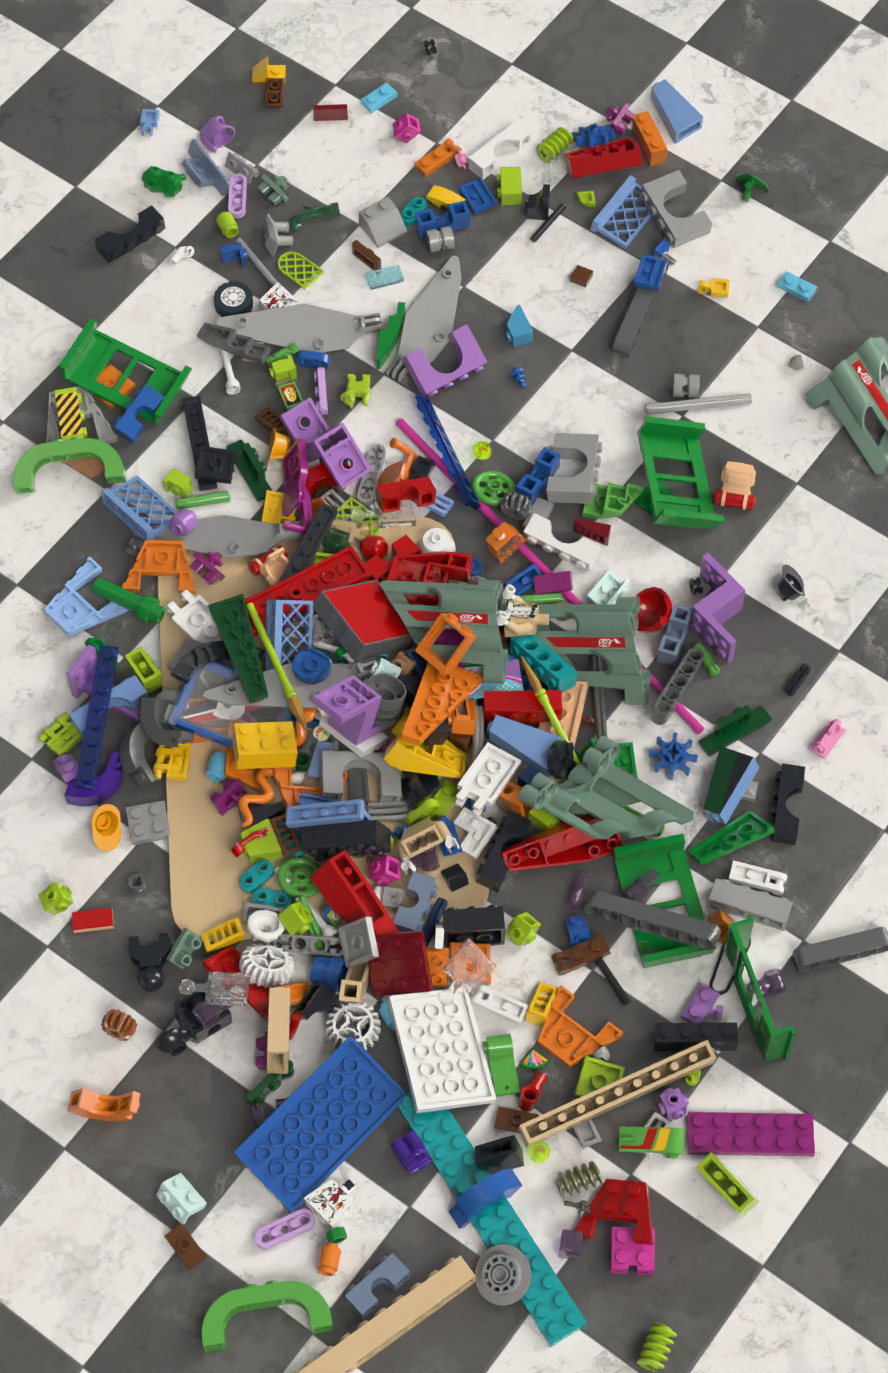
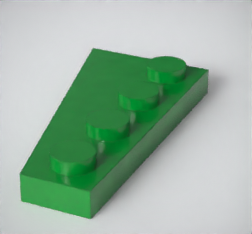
M748 810L690 849L688 854L699 865H704L774 833L775 830L767 821L751 810Z

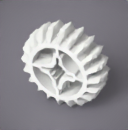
M259 943L258 945L252 944L251 947H247L243 951L239 962V969L241 974L244 975V979L250 980L251 984L256 983L257 986L274 988L275 986L287 985V982L293 975L294 962L292 961L293 957L289 956V952H283V948H277L276 945L271 946L268 943L266 945Z
M341 1002L340 1009L334 1007V1014L329 1013L328 1018L330 1020L326 1021V1026L328 1027L326 1034L329 1035L328 1040L333 1042V1047H339L350 1036L366 1051L367 1045L373 1047V1041H378L379 1037L377 1034L381 1033V1028L379 1027L381 1021L378 1019V1013H373L374 1008L372 1006L367 1008L366 1002L362 1005L347 1002L346 1006ZM345 1018V1024L337 1030L339 1022ZM350 1023L355 1025V1027L357 1026V1032L352 1027L350 1028ZM370 1024L368 1032L362 1037L361 1031Z

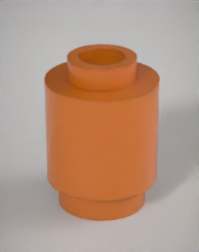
M326 1243L321 1246L317 1262L319 1274L334 1276L335 1272L338 1271L342 1250L338 1248L337 1244Z

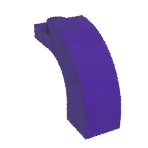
M112 751L105 772L97 779L91 781L70 780L65 792L67 804L93 806L112 797L123 782L119 752Z

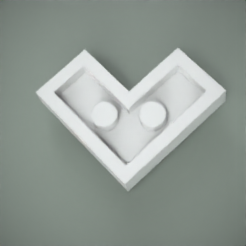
M465 807L454 821L456 827L468 833L461 844L463 853L477 860L497 830V825L482 816L477 817L473 815L472 811Z

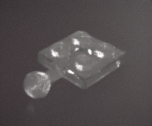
M373 499L374 510L364 511L362 508H354L351 511V519L354 522H361L364 518H376L379 528L416 526V518L411 500H402L399 511L382 513L375 499Z
M469 938L464 940L442 968L454 980L448 989L442 990L438 995V1000L442 1005L448 1006L453 1003L454 994L459 987L470 997L474 996L497 967ZM467 962H470L473 965L474 969L472 973L468 972L466 969Z
M209 972L207 984H194L192 980L184 979L179 983L178 988L183 995H190L194 991L206 992L205 1004L247 1006L250 974Z

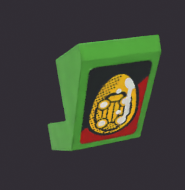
M292 378L274 383L276 391L280 394L283 407L287 411L303 402L296 383Z

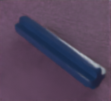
M440 897L437 898L423 928L426 947H428L435 932V924H439L443 910L448 905L447 900Z

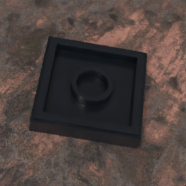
M200 445L194 479L231 484L236 451Z

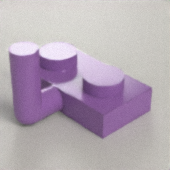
M702 983L682 1013L681 1019L688 1023H700L709 1015L715 1020H721L724 1010L723 1006L717 1005L715 1009L712 1008L720 993Z

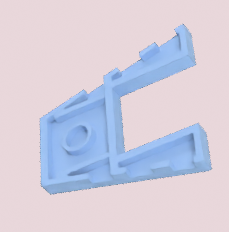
M90 556L87 558V562L76 571V575L71 581L65 584V588L60 594L57 593L44 609V613L69 637L130 611L114 602H110L97 611L76 592V590L102 572V567Z

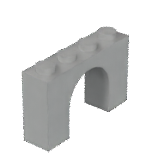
M680 170L643 184L640 193L642 201L648 205L650 214L655 217L659 229L663 230L666 240L672 244L673 248L709 234L712 228V222L704 210L686 218H678L669 214L664 208V203L667 200L686 191L687 182Z
M555 433L553 451L560 454V459L579 460L586 465V468L583 472L573 477L549 476L547 484V498L549 502L592 504L593 497H596L597 486L595 485V482H598L599 479L597 467L601 465L599 453H602L603 443L599 441V434Z
M322 750L319 758L320 796L341 801L343 795V774L352 768H364L371 772L377 780L379 802L400 801L402 796L401 772L399 769L389 766L383 760L385 752H370L361 758L352 750Z

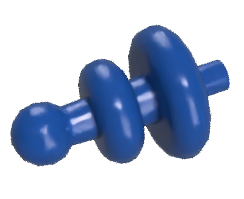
M514 366L510 377L515 378L516 383L520 382L521 388H525L527 384L524 382V369Z
M403 823L401 829L396 827L394 832L391 831L392 838L396 836L397 839H401L403 831L408 828L407 824Z

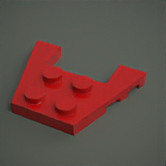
M606 1179L573 1230V1235L576 1238L593 1239L598 1219L636 1223L633 1235L634 1243L653 1245L647 1183Z

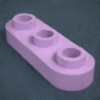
M237 173L232 175L229 180L228 211L232 213L235 219L242 218L246 214L247 178L245 175Z
M321 367L317 368V371L314 372V380L318 382V386H315V394L320 399V401H316V407L321 412V415H328L325 369Z
M300 1209L259 1228L254 1236L256 1245L260 1249L268 1250L311 1230L315 1224L314 1214L308 1209ZM307 1219L308 1223L302 1224L301 1220ZM283 1228L289 1229L287 1233L281 1232ZM264 1237L270 1238L268 1242H263L262 1239Z

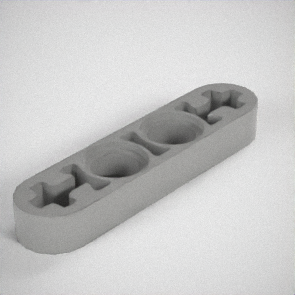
M374 444L369 449L366 461L369 466L376 465L378 469L362 476L357 493V501L365 507H370L373 504L376 495V485H378L382 473L386 450L381 444ZM377 451H380V453L378 454V457H377L378 460H377V459H375V453H377ZM367 480L375 482L372 486L365 485ZM366 492H368V498L366 500H363V498H365Z
M283 932L276 940L272 941V946L276 945L277 948H283V952L327 956L343 955L342 949L339 952V948H330V945H336L339 942L341 945L340 937L300 935L299 933L291 936L290 933ZM281 938L283 941L291 940V944H285L281 947V943H278V940ZM298 938L305 940L306 946L304 949L297 947L296 941ZM319 939L325 943V948L322 951L318 950L315 945Z

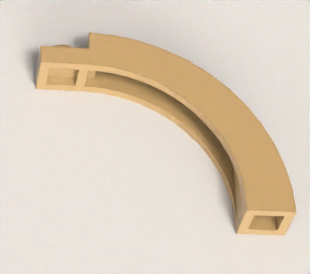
M368 961L348 968L345 980L341 981L339 1001L359 1004L363 1002L370 977Z

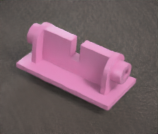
M838 719L828 721L809 747V750L825 759L845 732V729L841 728V721Z

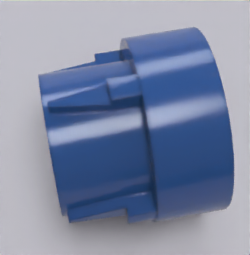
M317 956L312 965L310 980L312 982H325L334 992L339 993L341 981L345 980L348 971L344 958Z

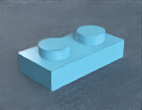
M386 82L363 97L361 105L372 114L395 99L397 91Z
M788 271L785 272L777 284L778 288L807 303L817 290V286Z

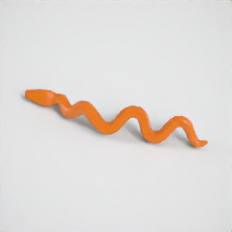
M304 708L303 711L307 724L313 721L317 709ZM297 720L295 723V739L298 747L306 740L307 732ZM261 768L256 774L257 783L263 789L264 794H248L240 798L238 802L239 809L245 818L242 827L250 826L253 822L252 814L248 808L249 803L265 804L273 799V789L266 780V776H274L272 768Z

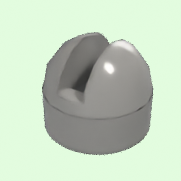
M801 354L792 357L790 360V365L795 370L804 368Z
M604 1046L595 1051L592 1056L598 1060L609 1061L610 1053L607 1047Z

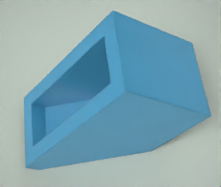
M520 304L513 311L507 323V332H505V338L507 342L511 343L513 348L533 342V330Z

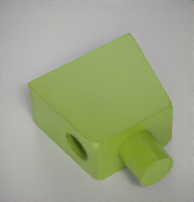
M265 819L240 834L242 841L252 832L262 830L265 827L270 829L267 832V836L255 838L243 847L245 852L238 858L247 855L252 865L260 860L275 861L282 859L281 848L269 819Z

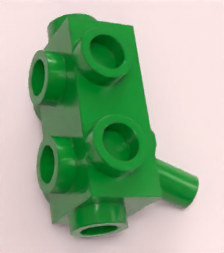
M151 166L143 172L141 180L144 182V187L149 188L150 192H162L166 197L170 198L181 192L183 187L181 181L186 180V175L184 173L179 175L172 171Z

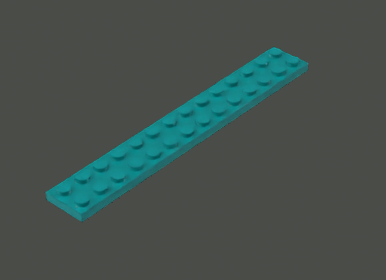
M411 1091L407 1092L409 1096L404 1097L402 1103L397 1108L410 1129L415 1131L430 1154L429 1158L455 1199H457L473 1185L491 1174L486 1166L478 1167L475 1149L449 1109L416 1113ZM507 1199L491 1204L471 1221L487 1249L496 1245L507 1244L518 1248L528 1259L531 1267V1282L527 1292L520 1300L550 1347L587 1325V1321Z

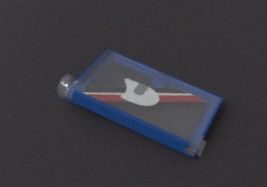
M213 662L200 668L192 676L188 684L185 683L176 705L169 703L163 721L233 749L232 734L234 723L290 722L293 713L289 707L236 706L205 699L203 697L204 691L239 680L235 670Z

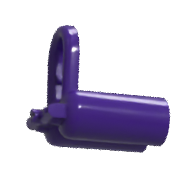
M415 1131L407 1133L403 1138L395 1140L390 1145L403 1167L409 1170L410 1174L419 1169H424V1166L432 1162L429 1158L428 1150Z

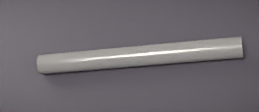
M238 238L236 243H241L242 249H246L248 258L273 287L278 283L277 280L242 238Z

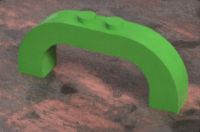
M74 437L66 441L56 439L53 442L42 443L25 452L15 467L13 483L17 494L36 492L35 476L38 470L45 464L88 458L97 459L104 464L105 478L108 484L126 482V472L120 456L112 446L98 439Z
M271 1280L266 1282L265 1285L248 1284L244 1288L222 1295L211 1305L202 1325L203 1348L205 1352L226 1349V1325L234 1315L240 1312L286 1304L297 1305L308 1314L312 1334L333 1331L330 1309L318 1291L301 1282H278L277 1280Z

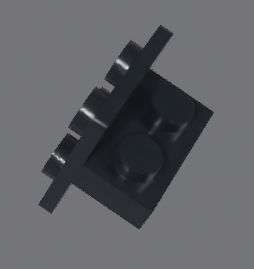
M402 771L405 777L401 779V792L409 807L442 788L437 775Z

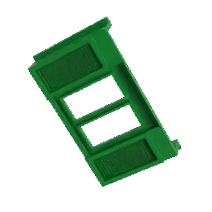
M91 318L58 365V368L61 369V378L125 410L129 402L133 403L134 399L120 393L119 390L138 361L155 369L145 385L163 395L164 399L154 413V416L148 412H141L137 415L155 425L164 416L192 371V368L186 365L182 371H179L98 331L97 321ZM117 350L133 359L112 389L98 382L97 379Z
M644 417V422L638 429L637 435L640 451L643 456L654 524L716 529L720 523H724L723 515L714 514L699 441L700 436L706 430L705 423ZM653 458L691 463L693 477L656 473ZM657 480L695 484L698 499L660 495Z
M684 834L615 847L614 864L624 898L636 901L633 889L678 880L683 898L651 904L650 906L667 909L686 905L689 917L705 921L684 849ZM633 929L643 969L701 957L702 955L712 954L716 950V945L711 950H705Z
M748 914L747 919L729 924L724 946L725 952L735 976L733 981L752 1033L757 1036L765 1061L784 1057V1060H787L791 1053L796 1031L794 1026L775 1030L746 952L754 924L752 914ZM744 966L750 978L748 990L742 978ZM754 992L760 1005L757 1016L751 1003Z

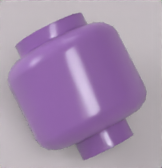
M180 509L170 518V529L178 536H187L197 526L196 514L192 510Z

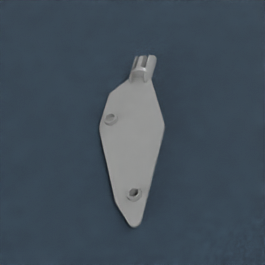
M452 256L406 312L398 356L386 370L387 375L390 376L392 373L391 377L394 379L398 378L399 382L408 373L402 361L406 355L421 348L429 363H432L450 341L448 335L453 330L462 279L460 262L457 256Z
M298 304L220 317L216 320L217 325L235 329L237 334L251 337L256 341L286 348L295 342L299 351L307 350L320 353L349 349L362 333L383 330V326L380 325L382 324L380 312L356 316L309 304ZM240 321H245L246 323L242 325Z
M222 515L197 519L196 528L187 536H178L169 528L153 537V540L183 541L186 551H197L202 554L219 552L222 558L230 559L265 554L277 543L302 539L303 534L282 529L283 523L271 524ZM293 521V522H292V523L301 525L300 521ZM153 525V526H150V527H152L153 529H156V528H158L160 525Z
M372 657L354 664L330 663L331 671L328 678L318 684L300 682L292 672V663L283 665L282 668L297 697L302 701L303 708H318L312 702L314 695L352 675L360 681H363L365 678L369 679L372 674L370 669L378 661L376 657ZM275 669L263 672L268 698L251 704L239 680L203 692L205 699L227 705L288 707V700L285 697L283 686Z

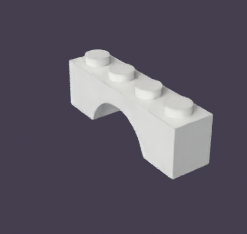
M518 120L513 124H509L505 130L496 134L492 140L483 144L479 150L469 156V169L481 177L482 180L495 171L494 157L504 150L520 152L532 142V131Z
M536 513L533 514L524 530L527 542L533 545L538 544L549 553L553 551L559 554L558 556L561 559L575 562V565L581 569L587 568L591 570L601 552L599 544L584 537L575 543H562L552 535L551 521Z

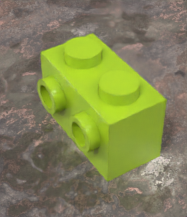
M142 647L125 655L128 669L133 676L135 675L147 693L162 686V672L158 667L154 666L150 654H146Z

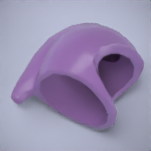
M215 116L209 119L200 131L201 141L214 153L217 152L216 147L220 148L227 145L235 135V129L230 125H225L222 116ZM226 128H231V134L226 133Z

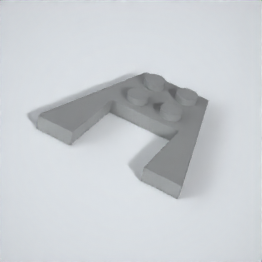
M74 386L77 389V393H81L83 404H79L80 410H84L85 418L93 417L98 439L107 444L118 442L116 434L112 431L110 424L104 418L100 408L97 407L91 394L79 386ZM55 391L49 392L46 443L61 439L57 426L59 425Z

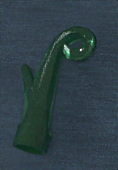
M338 202L319 207L304 206L303 209L306 211L292 216L287 222L289 223L290 231H297L302 226L301 221L328 216H341Z

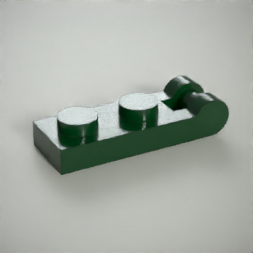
M288 1060V1074L269 1073L245 1096L246 1103L252 1109L256 1105H261L271 1091L274 1092L281 1086V1082L285 1078L293 1077V1062Z

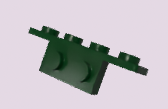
M243 440L227 445L226 450L236 451L234 463L256 501L264 500L267 490L272 491L266 481L265 472L267 469L264 462L259 461L257 450L252 448L249 442L244 444Z
M748 705L742 708L738 707L732 714L720 717L715 723L714 732L700 739L698 744L706 755L710 757L719 752L721 746L728 747L770 723L772 718L762 705L753 710Z

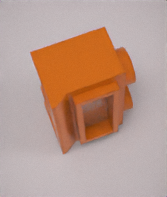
M474 698L465 699L447 717V724L450 725L452 733L474 735L477 722Z

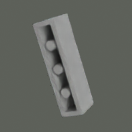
M716 878L707 907L715 910L721 908L725 913L747 919V915L752 914L754 922L785 931L793 902L784 897L771 896L765 891L752 890L746 885L739 886L731 883L729 880Z

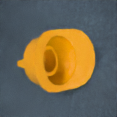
M273 428L271 432L266 469L270 459H283L290 449V438L277 433L276 428Z
M112 804L101 805L90 816L89 822L92 828L94 843L102 851L114 850L121 840L120 812Z

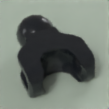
M168 932L160 933L158 943L150 948L140 945L138 936L129 937L131 961L141 969L139 983L146 991H157L164 984L165 977L162 968L168 962L166 958L171 951Z

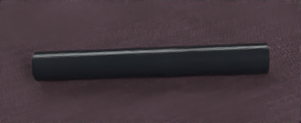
M561 203L530 239L536 242L566 209V206Z
M602 958L596 960L595 963L624 1006L628 1005L631 1000Z

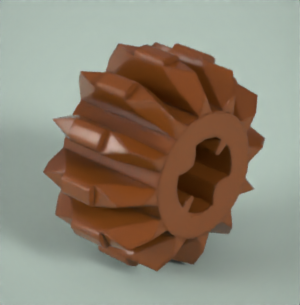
M110 1009L104 1015L101 1026L102 1030L107 1032V1035L119 1041H128L135 1034L137 1024L136 1020L131 1018V1015L120 1010Z

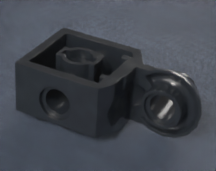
M210 982L175 1002L176 1020L180 1027L166 1031L157 1043V1048L161 1052L177 1056L187 1048L186 1043L188 1041L198 1044L232 1023L230 1010Z

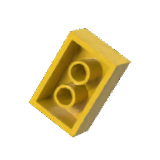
M293 721L234 723L232 742L236 769L295 767L298 751Z

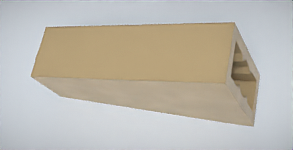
M281 986L269 988L267 1073L288 1074L290 988Z

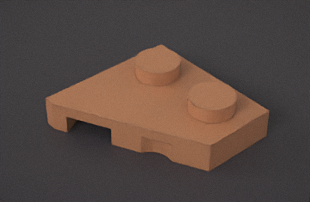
M97 459L61 461V463L65 462L71 465L72 469L82 472L89 478L105 472L104 464Z

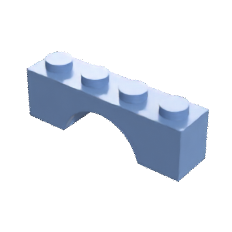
M135 675L131 678H126L121 684L114 688H109L101 696L92 698L86 705L74 709L69 714L71 723L82 739L85 740L100 731L99 721L106 710L115 706H124L135 710L141 706V697L149 698L148 693Z

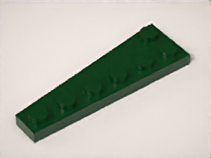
M243 594L207 605L208 613L249 703L268 698V691Z

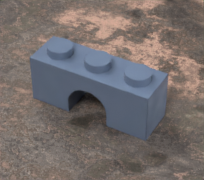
M678 604L674 605L666 634L663 635L658 649L657 662L675 667L691 623L692 608Z
M413 871L406 888L407 897L415 899L418 903L412 908L399 906L393 921L399 932L423 930L425 921H423L424 916L429 915L431 910V898H435L438 892L436 878Z
M393 1253L389 1257L387 1255L384 1256L373 1271L368 1270L362 1276L360 1283L357 1285L353 1284L346 1291L345 1302L362 1320L379 1306L378 1299L372 1294L375 1286L386 1284L395 1292L410 1278L408 1268Z

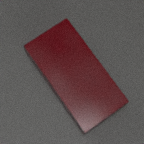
M347 104L313 105L314 121L348 120Z

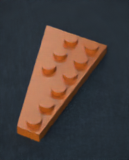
M428 662L400 740L419 746L483 682V675L456 666L451 674H442Z

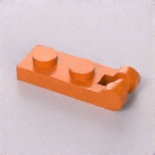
M448 138L442 145L416 161L414 167L424 177H427L454 159L455 154L459 153L458 150L460 149L462 152V149L458 145H454V141Z

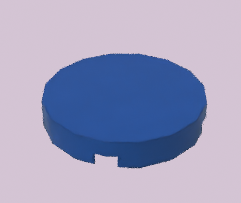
M316 649L300 651L292 662L294 676L300 682L306 684L323 682L328 678L331 671L328 656Z

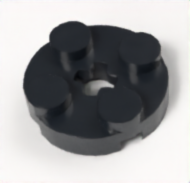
M556 740L550 747V749H553L552 755L548 754V770L551 776H555L554 779L565 780L574 767H576L573 756L574 745L572 742L565 740Z

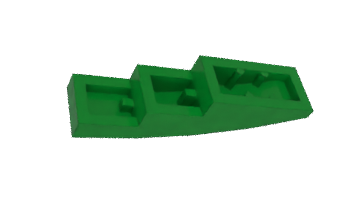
M398 302L396 316H389L387 330L380 329L376 356L377 369L382 368L397 344L405 318V302Z

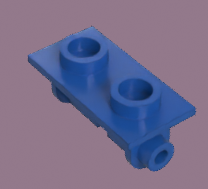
M446 816L439 817L438 821L445 823L460 847L458 849L457 846H452L450 848L452 853H450L445 845V841L439 843L443 856L446 857L463 852L454 822L449 821Z

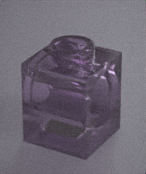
M562 1229L559 1258L580 1261L583 1232Z

